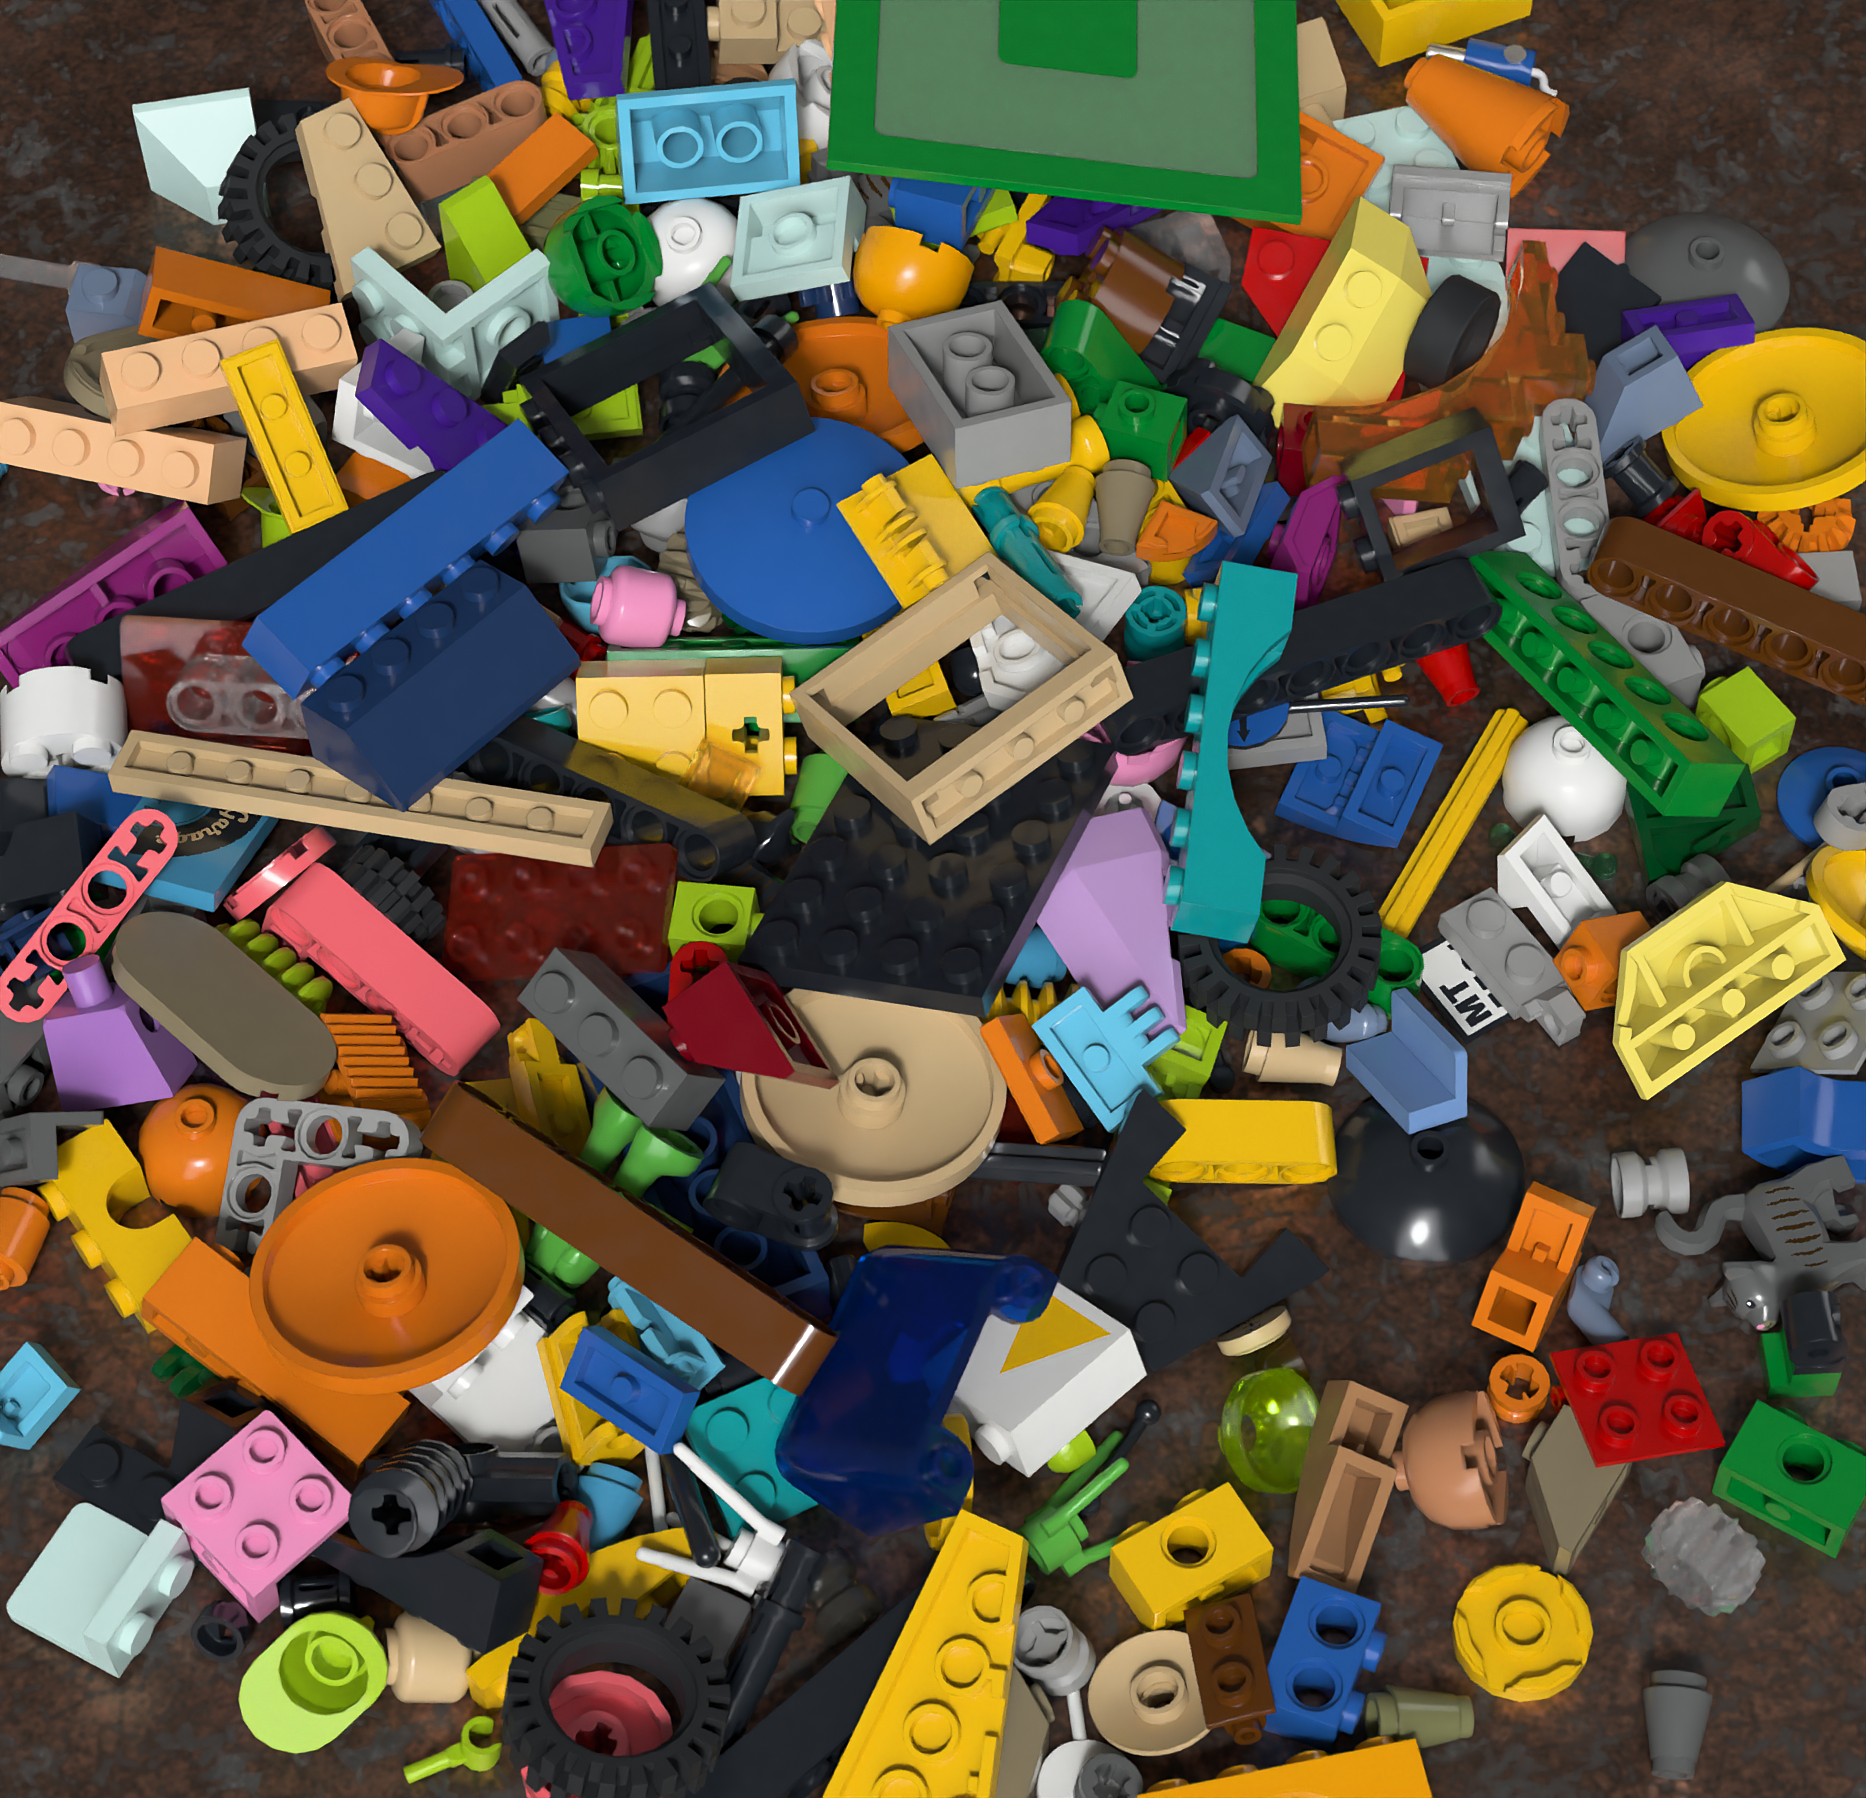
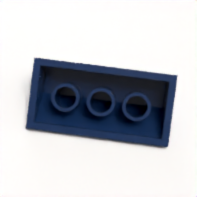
M480 559L300 703L313 758L404 813L581 666L579 655L527 586Z

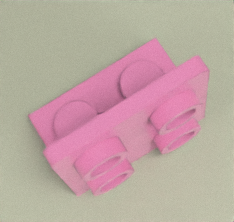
M264 1411L162 1497L161 1502L166 1521L185 1531L194 1555L260 1623L280 1605L276 1583L349 1520L348 1509L351 1494L271 1411Z

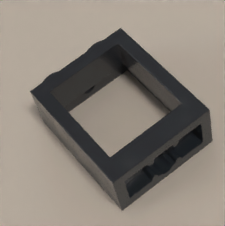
M1475 406L1336 461L1343 483L1334 486L1338 502L1347 521L1356 518L1362 535L1353 540L1355 552L1365 574L1375 571L1382 583L1453 559H1467L1526 535L1492 427ZM1464 453L1484 515L1391 552L1370 490Z

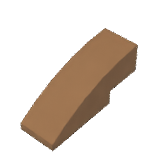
M1327 1380L1309 1439L1295 1501L1289 1547V1577L1300 1581L1301 1576L1356 1594L1398 1470L1389 1467L1388 1464L1409 1405L1351 1380Z

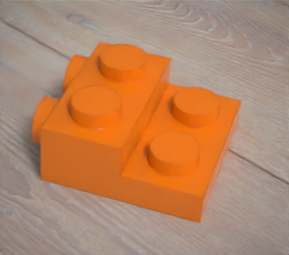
M1299 110L1302 219L1300 225L1231 218L1251 229L1259 227L1332 241L1356 197L1361 196L1364 198L1384 165L1385 157Z

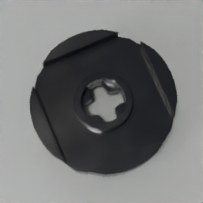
M1191 359L1185 369L1175 371L1169 375L1160 389L1161 392L1187 398V437L1198 426L1212 434L1228 418L1237 414L1265 449L1273 435L1274 420L1271 413L1275 402L1272 395L1262 387L1251 386L1243 379L1220 370L1214 362L1208 359ZM1208 414L1218 418L1219 421L1211 420L1207 417Z

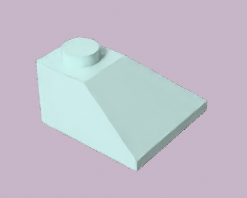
M249 88L132 105L151 190L213 225L227 223V219L218 218V206L224 198L219 196L220 186L227 175V169L242 144L250 134L254 136L257 132ZM265 178L262 190L263 206L267 217H272Z

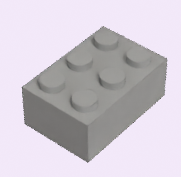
M1002 300L888 326L889 387L955 489L977 486L987 481L1024 472H1035L1045 467L1070 461L1072 401Z

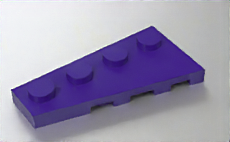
M544 0L569 100L626 94L634 0Z
M379 339L365 347L355 397L409 450L418 446L429 457L435 469L434 471H450L509 426L383 339ZM515 539L516 546L513 552L521 560L517 539Z

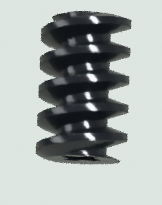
M424 1439L408 1443L370 1473L356 1487L350 1497L348 1518L352 1532L362 1546L378 1556L394 1559L405 1552L419 1549L429 1542L433 1536L438 1534L456 1515L462 1512L471 1498L473 1480L467 1462L457 1450L444 1442Z

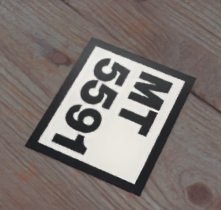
M1443 935L1419 949L1424 961L1421 989L1466 1045L1512 1019Z

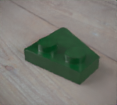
M1746 763L1718 817L1663 816L1628 780L1626 782L1624 804L1645 890L1650 884L1665 875L1674 877L1680 875L1681 866L1698 854H1707L1714 857L1759 829L1762 814L1748 763Z

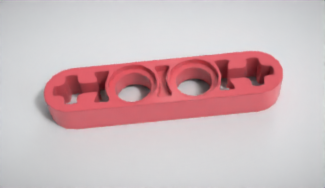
M142 809L133 812L127 817L0 977V1010L7 1018L22 1023L39 1020L51 1010L68 988L65 978L59 985H55L52 978L48 975L37 990V994L43 999L39 1008L35 1009L32 1006L26 1005L18 1012L9 1005L14 995L7 988L9 981L16 978L18 981L25 982L37 968V966L25 961L33 950L37 951L41 959L48 966L58 971H62V968L70 962L55 958L48 950L47 935L55 925L64 922L78 926L83 931L86 939L85 948L79 957L95 954L172 857L178 842L175 824L166 814L156 809ZM154 821L163 828L159 839L166 846L160 854L153 850H148L140 858L135 866L147 870V874L138 882L125 865L110 860L107 856L113 848L117 847L125 857L137 840L130 832L131 828L136 823L141 827L147 828ZM103 871H111L118 874L126 885V897L118 907L112 909H102L96 906L88 895V884L91 878Z

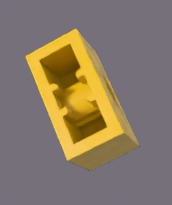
M782 657L707 658L704 681L709 797L784 795L786 775H797V738L785 737L784 714L796 713L794 704L789 696V693L795 689V676H783ZM745 717H757V725L760 727L759 736H747V729L744 725Z

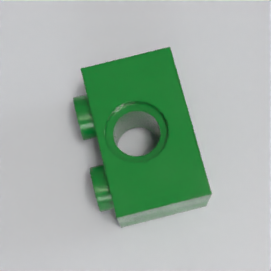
M1757 1400L1720 1464L1711 1493L1835 1559L1866 1504V1451L1850 1441L1843 1439L1834 1440L1809 1427L1800 1415L1787 1408H1773ZM1791 1466L1803 1468L1814 1479L1810 1481L1797 1480L1791 1477L1784 1468Z

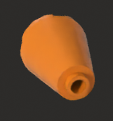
M1439 53L1433 55L1429 60L1424 57L1420 58L1412 66L1404 80V87L1408 89L1406 102L1469 171L1512 174L1511 199L1516 197L1543 167L1550 156V153L1544 149L1550 133L1552 132L1561 137L1570 114L1569 104L1559 97Z

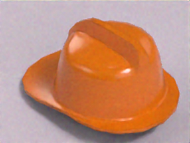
M371 57L338 59L329 63L325 70L328 79L340 86L341 101L350 98L371 132L396 136L410 131L422 120L430 94L450 90L460 85L464 80L462 72L451 67L400 64Z

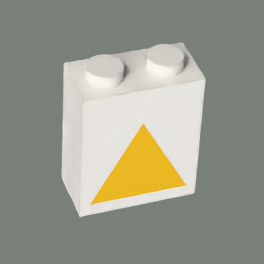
M1040 1272L923 1372L934 1397L930 1407L935 1417H937L936 1413H963L968 1423L970 1437L975 1440L980 1450L995 1464L1001 1465L1006 1461L1028 1478L1147 1375L1129 1328L1043 1272Z

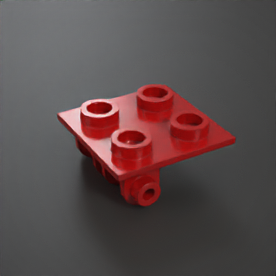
M1677 1332L1550 1353L1549 1357L1561 1383L1559 1386H1553L1550 1390L1552 1407L1557 1414L1564 1404L1571 1408L1596 1468L1724 1447L1726 1442Z

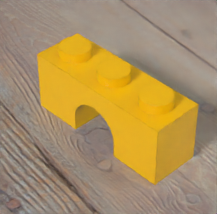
M108 1118L104 1119V1125L89 1128L57 1147L58 1179L47 1181V1183L38 1187V1191L42 1199L48 1204L53 1217L59 1222L68 1216L78 1231L71 1235V1239L89 1269L92 1270L101 1265L111 1279L104 1284V1287L121 1316L125 1319L135 1314L149 1334L156 1330V1328L141 1317L143 1296L188 1246L192 1238L174 1213L157 1224L143 1229H130L119 1225L122 1216L130 1208L149 1198L150 1194L140 1164Z

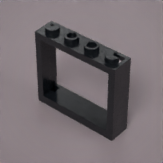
M711 282L518 378L527 398V401L519 404V408L528 421L532 433L535 436L540 435L543 444L569 470L567 475L568 481L574 489H580L592 514L602 510L618 532L816 431L797 381ZM710 346L716 349L752 392L610 466L606 465L570 418Z

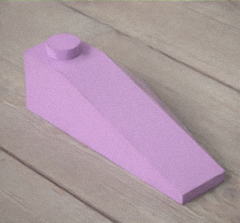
M1138 807L1091 818L1044 906L1037 923L1080 988L1083 986L1089 988L1104 1010L1108 1009L1133 989L1143 986L1150 998L1130 1015L1134 1020H1137L1150 1009L1158 1007L1165 1016L1163 1022L1146 1034L1151 1042L1160 1033L1170 1028H1173L1180 1036L1187 1030L1181 966L1178 960L1171 957L1169 927H1171L1173 906L1162 904L1163 877L1166 876L1170 865L1169 853L1150 813Z

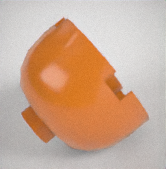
M198 1083L185 1085L179 1089L174 1097L164 1098L156 1103L149 1110L139 1130L138 1162L151 1195L160 1203L162 1199L166 1204L177 1207L179 1214L191 1218L219 1217L235 1123L240 1111L250 1101L236 1090L213 1083ZM261 1124L259 1136L267 1139L269 1136L265 1125ZM262 1177L253 1180L247 1187L245 1204L253 1197L251 1191L260 1183Z

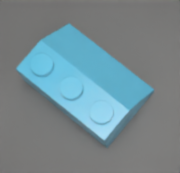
M794 78L616 94L615 125L618 163L625 205L767 192L800 185L796 85Z

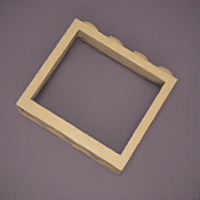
M987 552L789 693L808 737L929 845L1133 699L1117 654L990 552ZM988 572L990 580H986L982 575ZM1001 615L1005 616L1066 666L1062 671L909 781L903 779L845 728L849 723Z

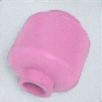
M621 565L616 567L608 577H599L591 601L590 623L598 625L600 637L606 643L627 648H660L666 642L668 635L678 636L680 634L685 618L686 602L677 598L676 586L671 576L628 565Z

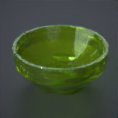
M1272 1368L1252 1372L1241 1378L1233 1387L1224 1405L1221 1424L1218 1427V1441L1221 1451L1225 1454L1233 1472L1245 1485L1254 1491L1286 1494L1297 1491L1299 1487L1303 1462L1319 1408V1402L1312 1388L1302 1377L1293 1371L1283 1368ZM1246 1414L1252 1419L1256 1428V1441L1250 1452L1244 1448L1241 1434V1421Z

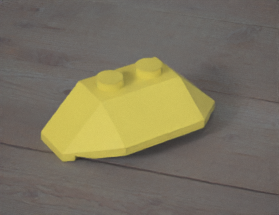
M1361 196L1356 197L1251 385L1264 388L1274 398L1275 406L1271 414L1274 420V427L1279 429L1283 403L1344 408V423L1379 415L1403 372L1404 356L1410 336L1419 316L1432 296L1410 227Z
M1720 881L1621 950L1612 1044L1641 1099L1648 1100L1846 960L1820 906Z

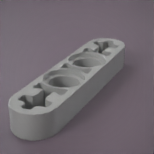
M1563 398L1548 404L1542 413L1539 447L1543 474L1549 483L1545 489L1556 582L1580 605L1581 600L1600 594L1590 584H1584V579L1581 575H1578L1581 559L1589 558V567L1602 529L1610 519L1596 417L1593 410L1586 403L1577 399ZM1559 424H1570L1572 432H1576L1573 447L1564 448L1566 442L1565 432ZM1565 469H1578L1589 477L1590 482L1581 487H1570L1563 484L1557 475ZM1582 518L1590 521L1597 531L1591 536L1577 537L1565 529L1564 523L1570 519Z

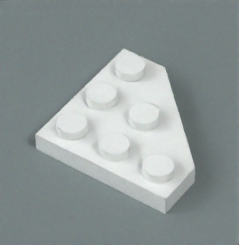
M987 534L986 537H987V539H988V541H989V539H990V534ZM1047 550L1064 573L1068 582L1072 584L1083 600V606H1077L1081 612L1074 620L1103 642L1142 591L1135 573ZM997 558L1015 572L1008 561ZM988 572L982 575L986 580H990ZM1003 615L970 637L971 646L980 671L978 674L982 690L990 708L1005 712L1066 668L1064 664Z

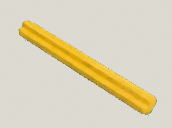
M1511 707L1507 710L1499 709L1493 715L1378 911L1383 928L1407 939L1501 777L1512 744L1528 728V721L1520 716V712L1517 709Z

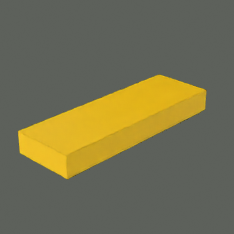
M272 340L220 360L218 364L290 536L349 509L279 340Z

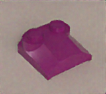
M1333 475L1302 491L1290 512L1286 525L1276 523L1267 551V558L1272 559L1269 569L1298 574L1294 612L1318 604L1338 552L1342 509L1334 486L1343 483L1342 477Z

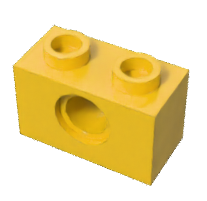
M1227 1482L1211 1492L1202 1488L1188 1494L1176 1504L1173 1513L1152 1525L1148 1521H1142L1126 1529L1115 1540L1114 1546L1110 1548L1109 1576L1146 1632L1175 1630L1186 1624L1183 1610L1231 1598L1269 1577L1274 1548L1235 1490ZM1181 1548H1190L1199 1552L1204 1558L1195 1564H1182L1173 1559L1170 1554Z

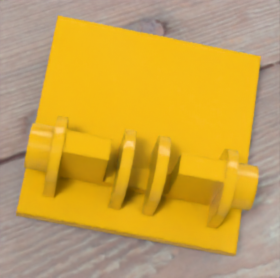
M932 453L886 478L882 473L873 476L862 484L861 488L863 490L836 504L903 609L923 599L987 552H990L996 558L999 557Z

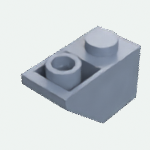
M1657 325L1603 356L1584 400V403L1593 410L1596 417L1602 464L1628 441L1638 436L1645 441L1665 428L1679 423L1684 417L1703 407L1678 355Z

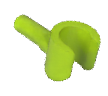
M479 1716L469 1720L463 1727L459 1743L446 1747L444 1751L404 1766L403 1770L408 1783L410 1784L449 1767L454 1768L461 1764L475 1771H487L492 1768L500 1758L502 1743H496L488 1748L481 1749L472 1745L471 1742L476 1739H483L491 1734L494 1728V1720L486 1716Z

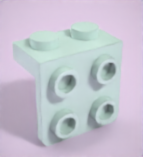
M80 1503L71 1510L7 1602V1611L15 1623L111 1675L120 1678L133 1657L139 1654L148 1643L154 1626L171 1601L179 1596L188 1584L196 1562L185 1531L167 1521L160 1519L151 1534L147 1536L92 1504Z

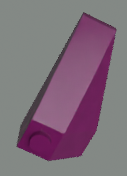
M177 499L131 530L0 629V671L12 688L15 689L19 687V676L26 672L46 667L69 666L64 654V648L77 634L224 567L229 563L187 502Z

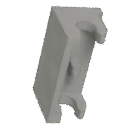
M1394 165L1389 214L1410 227L1419 255L1503 262L1506 230L1508 229L1512 174Z

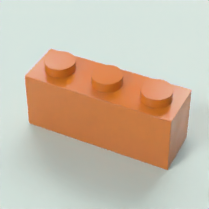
M156 246L142 293L138 334L165 340L330 305V290Z

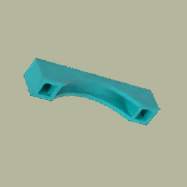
M1222 561L1215 583L1204 582L1197 620L1208 622L1206 639H1196L1190 670L1191 676L1201 677L1199 695L1190 694L1183 728L1184 732L1194 733L1192 751L1183 750L1177 775V789L1187 790L1185 809L1178 807L1175 809L1169 842L1170 846L1180 848L1178 867L1172 865L1168 867L1162 904L1173 906L1170 927L1172 931L1248 943L1259 918L1266 856L1248 831L1234 799L1228 770V730L1232 713L1239 700L1256 679L1281 658L1292 630L1298 577L1296 573Z

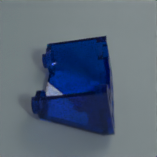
M899 1244L884 1245L864 1254L857 1262L828 1325L838 1334L839 1338L803 1395L796 1396L777 1438L774 1452L776 1465L781 1476L791 1486L871 1538L958 1515L972 1484L974 1475L973 1458L967 1445L958 1436L941 1426L989 1313L1012 1325L1026 1324L1039 1318L1050 1302L1059 1277L1035 1260L1019 1254Z

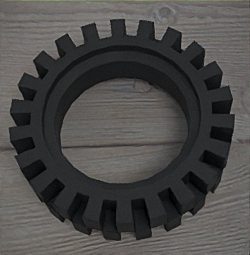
M305 112L301 120L318 112ZM293 113L282 115L275 126L271 121H268L259 127L254 136L250 134L227 169V175L222 181L219 190V196L224 198L218 206V218L227 219V223L221 232L226 243L235 240L238 243L232 255L240 265L250 259L255 264L252 271L330 290V300H333L336 296L334 287L336 275L330 253L308 252L295 247L278 234L270 224L264 211L262 190L266 176L273 169L287 162L302 160L295 132L299 122H296ZM376 139V142L378 143L379 147L383 152L385 150V147ZM392 159L389 163L397 174L399 169Z
M1273 843L1272 858L1266 859L1261 902L1270 900L1293 901L1308 906L1322 915L1333 927L1340 945L1338 958L1327 973L1307 986L1286 991L1266 990L1251 985L1234 974L1224 962L1218 947V938L1178 932V961L1181 966L1183 989L1190 987L1189 1000L1195 1009L1199 1010L1207 1006L1206 1021L1217 1029L1225 1020H1228L1230 1022L1229 1036L1242 1042L1248 1029L1257 1031V1046L1271 1047L1272 1033H1284L1285 1048L1300 1046L1302 1031L1309 1030L1315 1043L1327 1038L1328 1023L1332 1022L1339 1031L1347 1026L1351 1019V1008L1360 1013L1368 1002V990L1374 991L1380 964L1382 942L1380 913L1374 914L1375 899L1370 890L1360 893L1361 878L1353 870L1340 877L1341 861L1329 854L1321 866L1316 865L1314 848L1301 846L1298 860L1287 858V843Z
M606 1597L590 1600L588 1618H583L576 1603L562 1607L559 1625L550 1615H547L537 1623L535 1637L526 1633L519 1643L517 1657L512 1656L508 1669L501 1719H503L501 1733L504 1746L511 1745L509 1760L515 1770L518 1771L528 1766L525 1783L535 1793L550 1782L552 1784L550 1798H570L572 1794L580 1798H685L686 1789L696 1794L705 1784L707 1771L713 1773L718 1762L728 1721V1709L731 1699L730 1684L724 1685L727 1671L722 1659L711 1661L714 1646L704 1635L690 1644L693 1624L683 1617H680L670 1630L664 1628L667 1609L655 1604L652 1605L647 1620L634 1617L637 1600L622 1598L619 1615L608 1614ZM594 1663H624L637 1666L652 1673L669 1688L677 1700L681 1713V1723L669 1740L653 1750L629 1756H612L596 1753L579 1745L564 1733L553 1716L549 1698L561 1680L578 1668Z

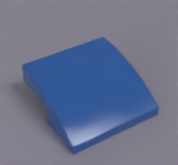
M1336 711L1321 712L1327 742V758L1297 762L1274 815L1334 837L1375 846L1397 848L1444 744L1388 719L1385 720L1381 731Z

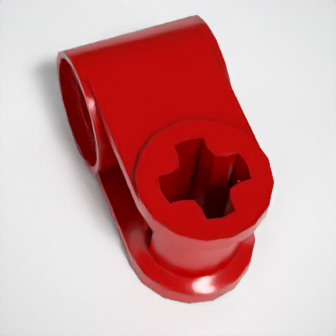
M1726 510L1718 512L1711 517L1703 529L1701 537L1703 547L1808 591L1820 581L1814 570L1798 554L1786 546L1770 527L1759 520L1750 519L1738 511ZM1737 538H1738L1739 541L1742 543V546H1741V547H1740L1739 543L1736 541Z

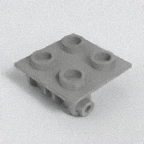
M1828 972L1791 998L1750 1067L1752 1073H1769L1780 1067L1801 1066L1818 1076L1821 1074L1856 1075L1866 1058V972Z

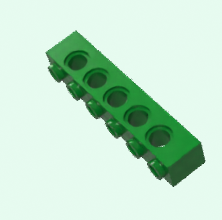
M1485 551L1468 558L1502 607V616L1499 622L1482 637L1663 816L1718 817L1746 764L1526 553Z

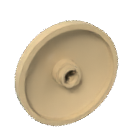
M796 988L785 994L840 1080V1083L831 1089H825L741 1072L740 1102L748 1130L757 1146L768 1150L776 1156L807 1167L816 1168L825 1173L832 1183L834 1201L866 1207H894L925 1201L954 1188L980 1166L992 1149L1000 1131L1006 1104L1007 1084L980 1034L981 1030L979 1027L983 1026V1024L976 1016Z

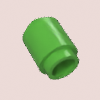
M824 750L804 758L790 809L796 813L791 832L798 840L804 843L808 842L848 774Z

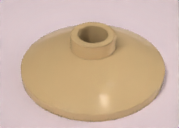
M1158 1630L1139 1634L1116 1646L1096 1668L1088 1691L1089 1710L1100 1734L1115 1747L1125 1752L1142 1756L1165 1755L1191 1746L1210 1731L1207 1730L1188 1633L1174 1630ZM1171 1701V1703L1164 1707L1154 1708L1160 1702Z

